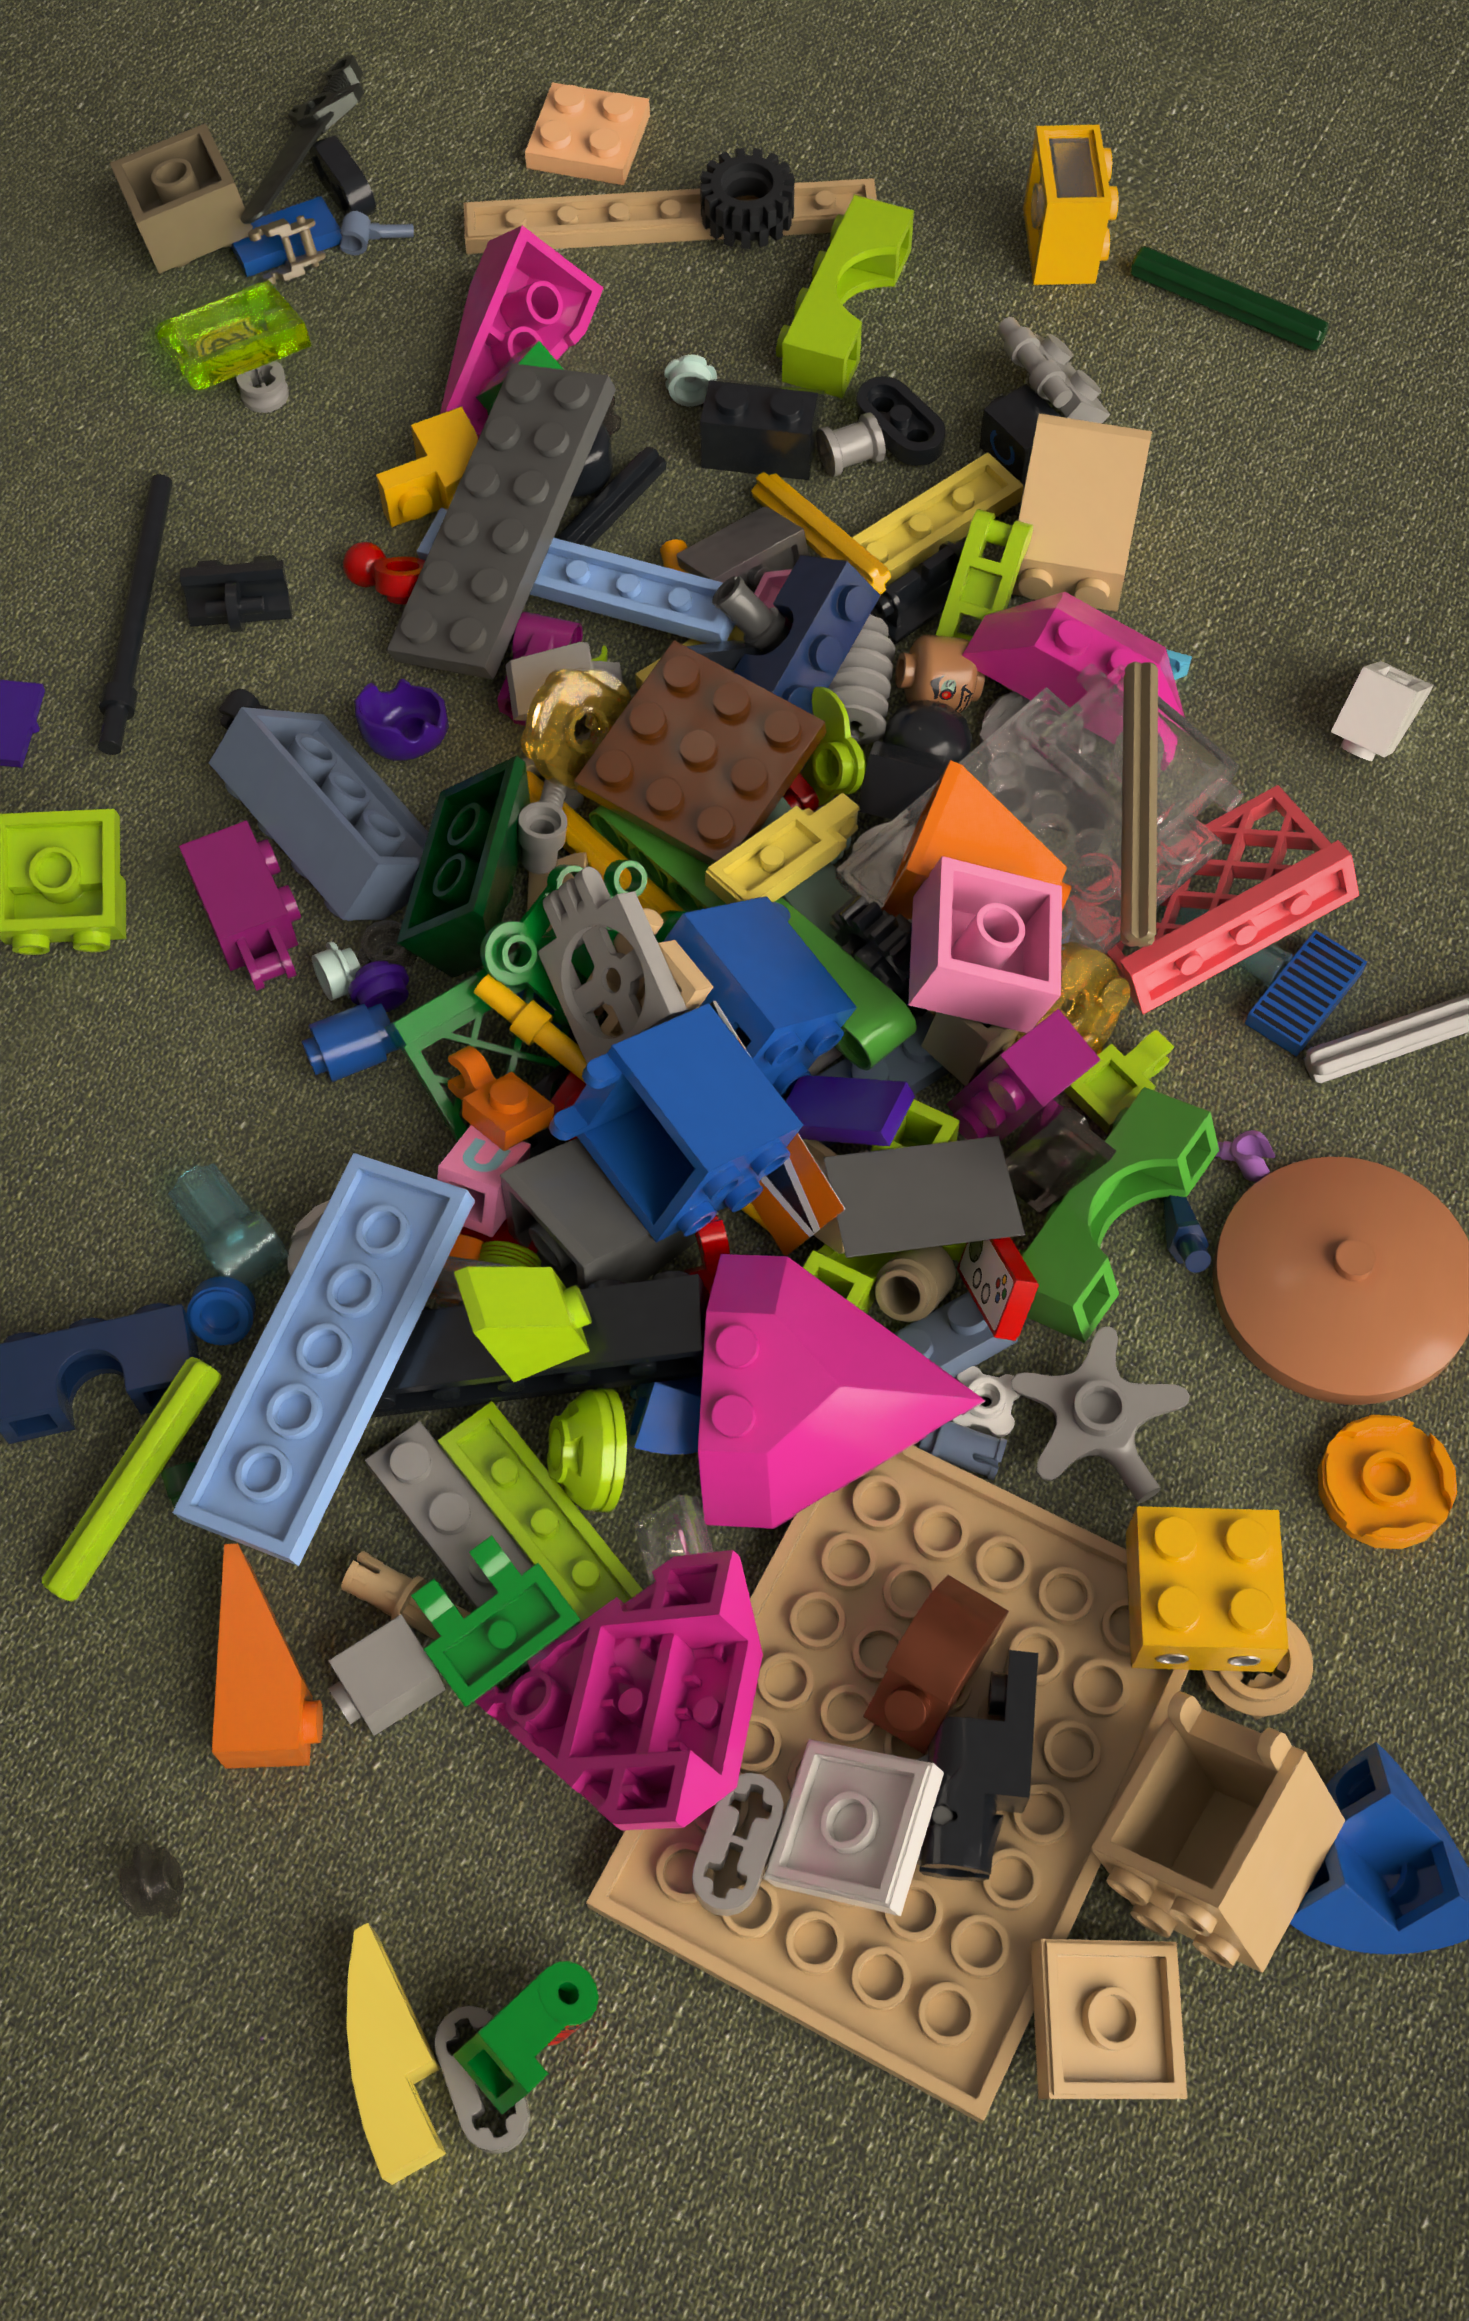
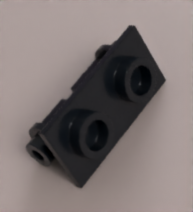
M944 542L940 545L937 553L889 586L885 585L886 591L881 594L870 615L883 619L889 628L888 638L895 645L943 612L964 547L963 542Z

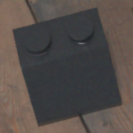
M727 379L709 380L700 420L702 468L757 475L765 472L768 475L777 474L782 478L809 481L816 447V432L820 426L825 391Z

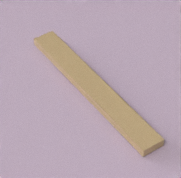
M874 179L794 183V219H792V226L789 231L783 230V235L831 233L836 216L838 214L845 215L854 195L877 200ZM700 189L464 203L467 254L484 253L488 241L522 225L552 249L715 240L710 236V228L705 230L702 224ZM740 196L735 199L743 201H752L760 198L755 196Z

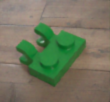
M492 1535L469 1553L498 1593L464 1618L443 1587L435 1579H432L411 1595L440 1634L438 1639L423 1650L466 1708L581 1621L539 1563L521 1575Z

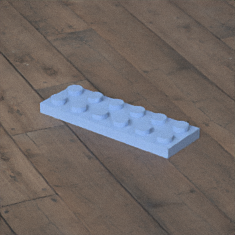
M353 1153L172 1512L174 1515L202 1529L296 1566L300 1565L472 1209L475 1200L467 1189Z

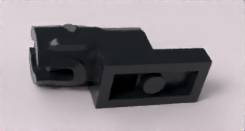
M1009 1650L1003 1672L991 1671L988 1715L1000 1716V1721L969 1717H946L928 1746V1754L917 1759L934 1763L944 1772L917 1864L920 1865L919 1871L923 1875L959 1881L990 1879L992 1857L1004 1815H998L996 1811L1023 1814L1030 1799L1038 1653Z

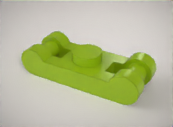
M981 509L976 510L936 632L937 636L963 638L970 642L973 636L959 632L963 615L982 621L985 615L1007 609L1022 560L1030 544L1033 532L1032 524L1015 520L1014 524L1011 525L995 520L994 513ZM987 543L1005 547L1000 563L982 558Z

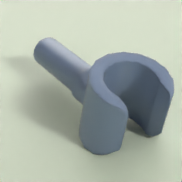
M351 211L342 221L340 248L347 254L360 255L366 251L369 239L414 238L413 224L371 223V220L365 214Z

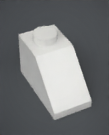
M1382 661L1363 666L1331 732L1344 738L1341 744L1344 750L1360 758L1373 761L1376 754L1386 757L1394 752L1434 685Z

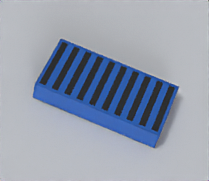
M1315 930L1250 1010L1245 1024L1297 1057L1362 975L1367 961Z

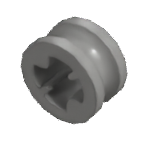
M262 357L254 358L252 361L249 360V362H245L239 368L236 374L237 384L245 407L254 412L267 413L279 409L286 403L289 397V389L285 381L284 369L280 363L274 359ZM260 384L261 388H256L255 386Z

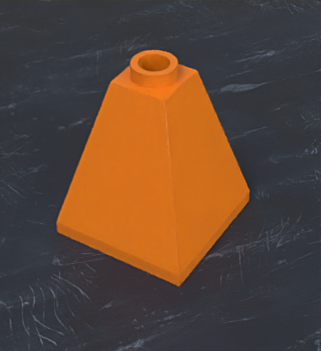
M950 760L921 811L881 909L890 915L892 914L894 917L900 913L905 918L912 919L913 896L929 877L930 872L942 856L1062 886V910L1072 886L1062 882L1067 867L963 765Z

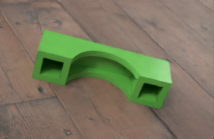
M1144 1087L1131 1106L1119 1112L1110 1135L1096 1154H1091L1085 1159L1074 1185L1062 1201H1057L1049 1209L1043 1228L1030 1246L1020 1251L1021 1256L1039 1284L1027 1318L1083 1343L1087 1341L1119 1295L1109 1258L1100 1249L1105 1233L1122 1213L1139 1203L1155 1198L1169 1197V1195L1187 1197L1219 1152L1210 1111Z

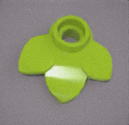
M825 687L813 688L812 709L814 716L825 721L827 733L806 762V767L801 773L803 778L816 792L819 798L818 806L827 804L836 794L844 793L848 795L855 793L863 783L867 767L864 752L857 741L851 737L849 717L843 702L836 693Z

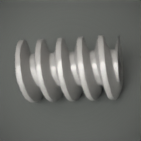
M869 615L828 688L836 693L843 702L849 717L851 737L859 745L871 744L875 740L879 741L885 735L886 721L884 718L888 713L887 699L890 697L891 688L889 680L893 674L891 662L895 658V645L888 638V626L883 619L873 615Z

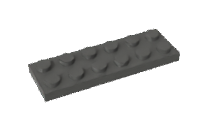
M511 364L387 648V651L396 662L494 680L616 391L609 375Z

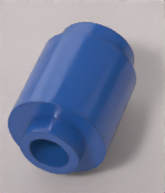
M362 1003L308 1025L312 1037L301 1042L315 1076L327 1072L331 1082H335L387 1061L386 1054L400 1049H396L384 1027L391 1023L381 1003L369 1008Z

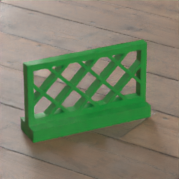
M606 927L607 930H614L613 928ZM553 928L545 932L543 936L555 935ZM521 947L508 954L509 961L513 965L520 959ZM485 968L384 1027L396 1049L401 1048L456 1142L459 1141L467 1130L459 1116L462 1100L454 1095L451 1103L441 1086H448L450 1078L433 1073L421 1053L423 1049L443 1039L508 1056L504 1075L511 1071L515 1073L518 1059L550 1067V1071L560 1064L555 1058L549 1059L520 1051L522 1040L515 1034L513 1035L510 1048L477 1040L483 1014L492 1009V1007L474 994L477 985L488 974ZM577 973L581 985H584L587 981ZM526 983L518 985L504 984L515 994L524 990L522 1000L527 1004L532 1001L534 991ZM551 1014L553 1016L551 1023L561 1025L557 1021L555 1014ZM472 1021L468 1037L452 1033ZM561 1025L560 1030L568 1036L570 1028ZM558 1079L552 1085L551 1098L561 1085V1083L557 1085Z

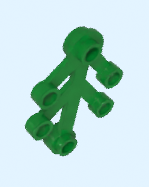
M616 860L606 868L604 883L611 898L617 894L634 891L638 897L647 886V873L645 868L636 861ZM562 864L552 869L547 879V887L519 922L503 921L488 931L481 944L480 956L486 972L492 978L507 985L526 983L554 1009L557 1021L563 1027L571 1029L538 954L539 950L557 938L556 935L543 936L551 925L543 907L544 898L554 890H559L564 877L568 873L575 877L578 872L584 869L577 865ZM625 868L630 871L632 877L631 884L626 890L621 887L619 881L620 874ZM669 910L660 914L663 919V925L655 935L658 943L665 940L681 915L686 913L685 911ZM607 930L614 945L613 941L618 931ZM518 942L521 947V955L519 961L513 965L509 961L508 950L513 943ZM584 943L574 950L571 962L575 971L587 981L595 966Z

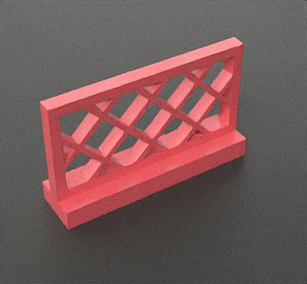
M1276 785L1157 851V875L1162 872L1179 875L1173 890L1157 889L1156 905L1167 906L1161 923L1156 922L1155 941L1152 945L1143 947L1125 956L1122 952L1124 944L1120 940L1121 917L1120 919L1095 917L1091 912L1109 901L1121 902V871L1067 901L1071 913L1125 982L1132 1001L1141 1013L1145 1014L1358 897L1359 890L1352 854L1339 840L1331 844L1283 789ZM1275 810L1284 818L1280 831L1252 829L1253 823ZM1213 844L1232 845L1227 860L1201 859L1199 856L1202 850ZM1245 846L1274 848L1269 863L1240 861ZM1287 849L1313 850L1315 852L1294 865H1282ZM1192 875L1220 877L1215 893L1187 891ZM1234 878L1263 880V882L1239 895L1229 894ZM1181 907L1209 910L1184 925L1175 924Z

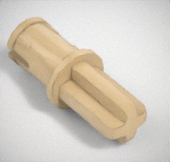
M365 1551L357 1555L358 1562L353 1560L346 1571L341 1589L382 1610V1612L391 1616V1621L402 1614L409 1626L434 1640L438 1639L440 1634L411 1596L426 1585V1579L419 1575L412 1579L388 1567ZM455 1605L464 1618L471 1614Z

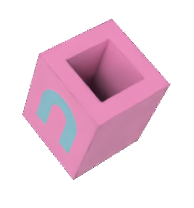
M469 1126L438 1166L437 1180L467 1189L474 1198L475 1202L463 1227L490 1237L494 1236L506 1219L500 1175L510 1167L528 1160L531 1144L522 1141L503 1151L474 1126Z

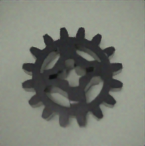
M859 895L857 898L851 897L831 916L833 920L830 922V926L838 933L835 936L836 941L860 965L891 989L907 1005L913 1016L917 1013L920 1016L924 1015L928 1010L908 1005L912 923L900 913L894 917L885 910L882 911L875 901L869 904L862 895Z

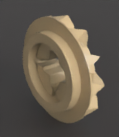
M1287 1618L1289 1650L1274 1669L1271 1677L1260 1672L1254 1680L1250 1679L1247 1685L1241 1682L1244 1676L1242 1671L1202 1670L1205 1677L1206 1690L1213 1692L1224 1703L1227 1711H1238L1251 1715L1255 1720L1280 1713L1285 1714L1304 1696L1312 1679L1313 1657L1308 1641L1296 1624Z

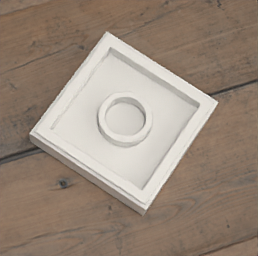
M809 1739L763 1879L775 1887L901 1916L944 1772L934 1763Z

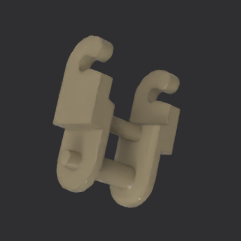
M304 215L296 217L297 222L289 224L282 218L256 227L248 232L250 241H258L262 235L267 237L278 235L281 237L288 258L285 261V267L268 272L263 276L265 285L275 284L276 279L287 281L306 274L304 266L311 264L313 268L319 266L318 261L326 257L324 251H316L310 232V228L316 224L314 219H304ZM299 233L306 254L295 257L289 236Z

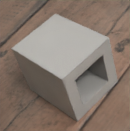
M402 1614L328 1660L340 1680L328 1688L349 1724L362 1717L373 1736L446 1690L438 1671Z

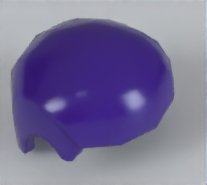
M400 679L396 687L388 692H381L373 683H370L364 687L354 700L355 716L362 738L375 754L388 760L407 761L428 754L441 744L449 729L444 699L431 688L411 686L405 679Z

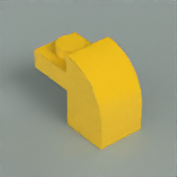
M462 406L412 424L411 430L417 460L376 474L383 512L391 528L411 520L420 519L427 514L440 510V508H449L478 442L476 431Z

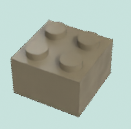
M206 123L110 162V166L159 274L172 268L183 267L193 259L220 248L231 247L232 243L249 237L248 232L253 227L251 223L244 224L240 220L245 207Z

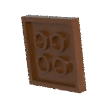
M673 640L575 778L574 783L577 791L711 866L759 832L827 733L826 724L820 718Z

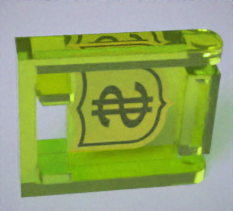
M269 280L243 288L242 291L162 321L155 328V336L158 343L195 390H203L312 346L305 322ZM266 322L268 331H265L260 324Z

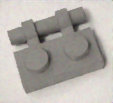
M1008 317L998 325L997 333L1004 341V351L1015 364L1027 370L1030 374L1029 383L1040 397L1051 401L1055 407L1061 410L1066 418L1103 423L1108 418L1110 413L1097 398L1101 393V389L1087 374L1081 370L1076 371L1069 362L1073 354L1060 339L1052 334L1043 338L1033 333L1029 327H1021L1014 317Z

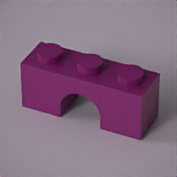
M1058 1008L999 1055L946 1105L953 1112L952 1117L960 1120L958 1131L966 1140L999 1136L1001 1141L1101 1059Z

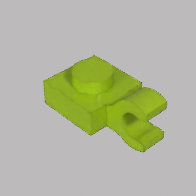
M1157 1029L1146 1036L1126 1056L1111 1043L1097 1055L1101 1060L1068 1086L1064 1092L1106 1134H1109L1119 1112L1126 1107L1129 1108L1144 1087L1155 1090L1156 1086L1149 1079L1158 1074L1169 1063L1170 1059L1166 1055L1174 1049V1046Z

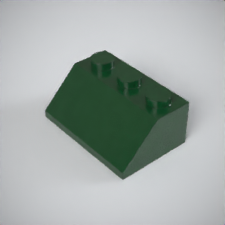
M514 756L455 784L439 794L397 944L452 978L483 966L480 956L482 941L492 927L502 922L505 908L513 896L512 882L518 860L522 854V846L518 841V818L521 810L531 804L526 763L518 756Z

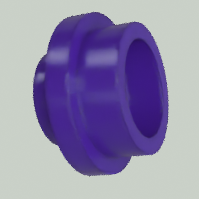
M387 961L371 962L356 972L355 979L348 987V994L351 1001L356 1005L364 1003L369 1008L381 1003L385 1011L389 1012L407 1000L409 993L406 986L409 982V977L405 968L401 965L389 964Z

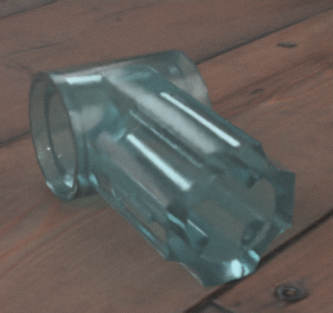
M214 1163L208 1166L196 1165L178 1177L176 1185L168 1194L177 1211L203 1242V1245H201L203 1251L221 1277L236 1279L247 1286L288 1258L289 1254L266 1218L257 1209L251 1212Z

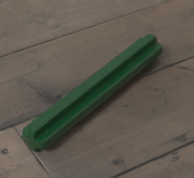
M1142 246L1133 258L1130 271L1133 277L1302 348L1317 351L1326 338L1329 323L1326 320L1148 246Z

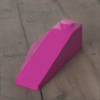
M523 225L488 241L469 287L440 414L462 406L479 439L488 419V413L476 396L515 354L537 341H540L557 361L570 346L575 345L586 333L604 288Z

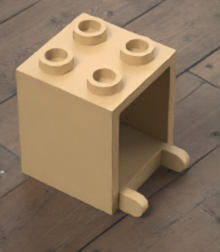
M1178 1691L1170 1700L1166 1720L1093 1843L1091 1850L1110 1874L1106 1880L1108 1885L1130 1901L1133 1905L1130 1914L1142 1926L1165 1938H1169L1174 1930L1193 1939V1946L1201 1954L1223 1967L1233 1968L1236 1961L1263 1973L1340 1832L1345 1819L1306 1751L1292 1746L1285 1733L1272 1728L1265 1729L1263 1733L1257 1732L1202 1709L1194 1696Z

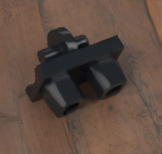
M274 555L257 556L250 563L224 565L218 560L198 561L195 567L181 568L179 578L186 598L190 627L229 624L231 632L234 633L244 632L245 622L292 619V604L284 561L278 560Z

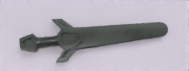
M353 54L338 59L325 73L328 82L319 95L312 97L302 105H294L288 113L289 118L296 127L243 212L240 219L242 223L250 224L255 222L267 212L318 137L352 109L365 92L360 85L363 72Z

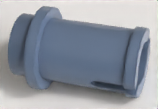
M949 1421L922 1439L918 1448L952 1465L986 1476L987 1479L994 1481L999 1469L998 1463L1001 1462L1006 1448L1007 1439H999Z

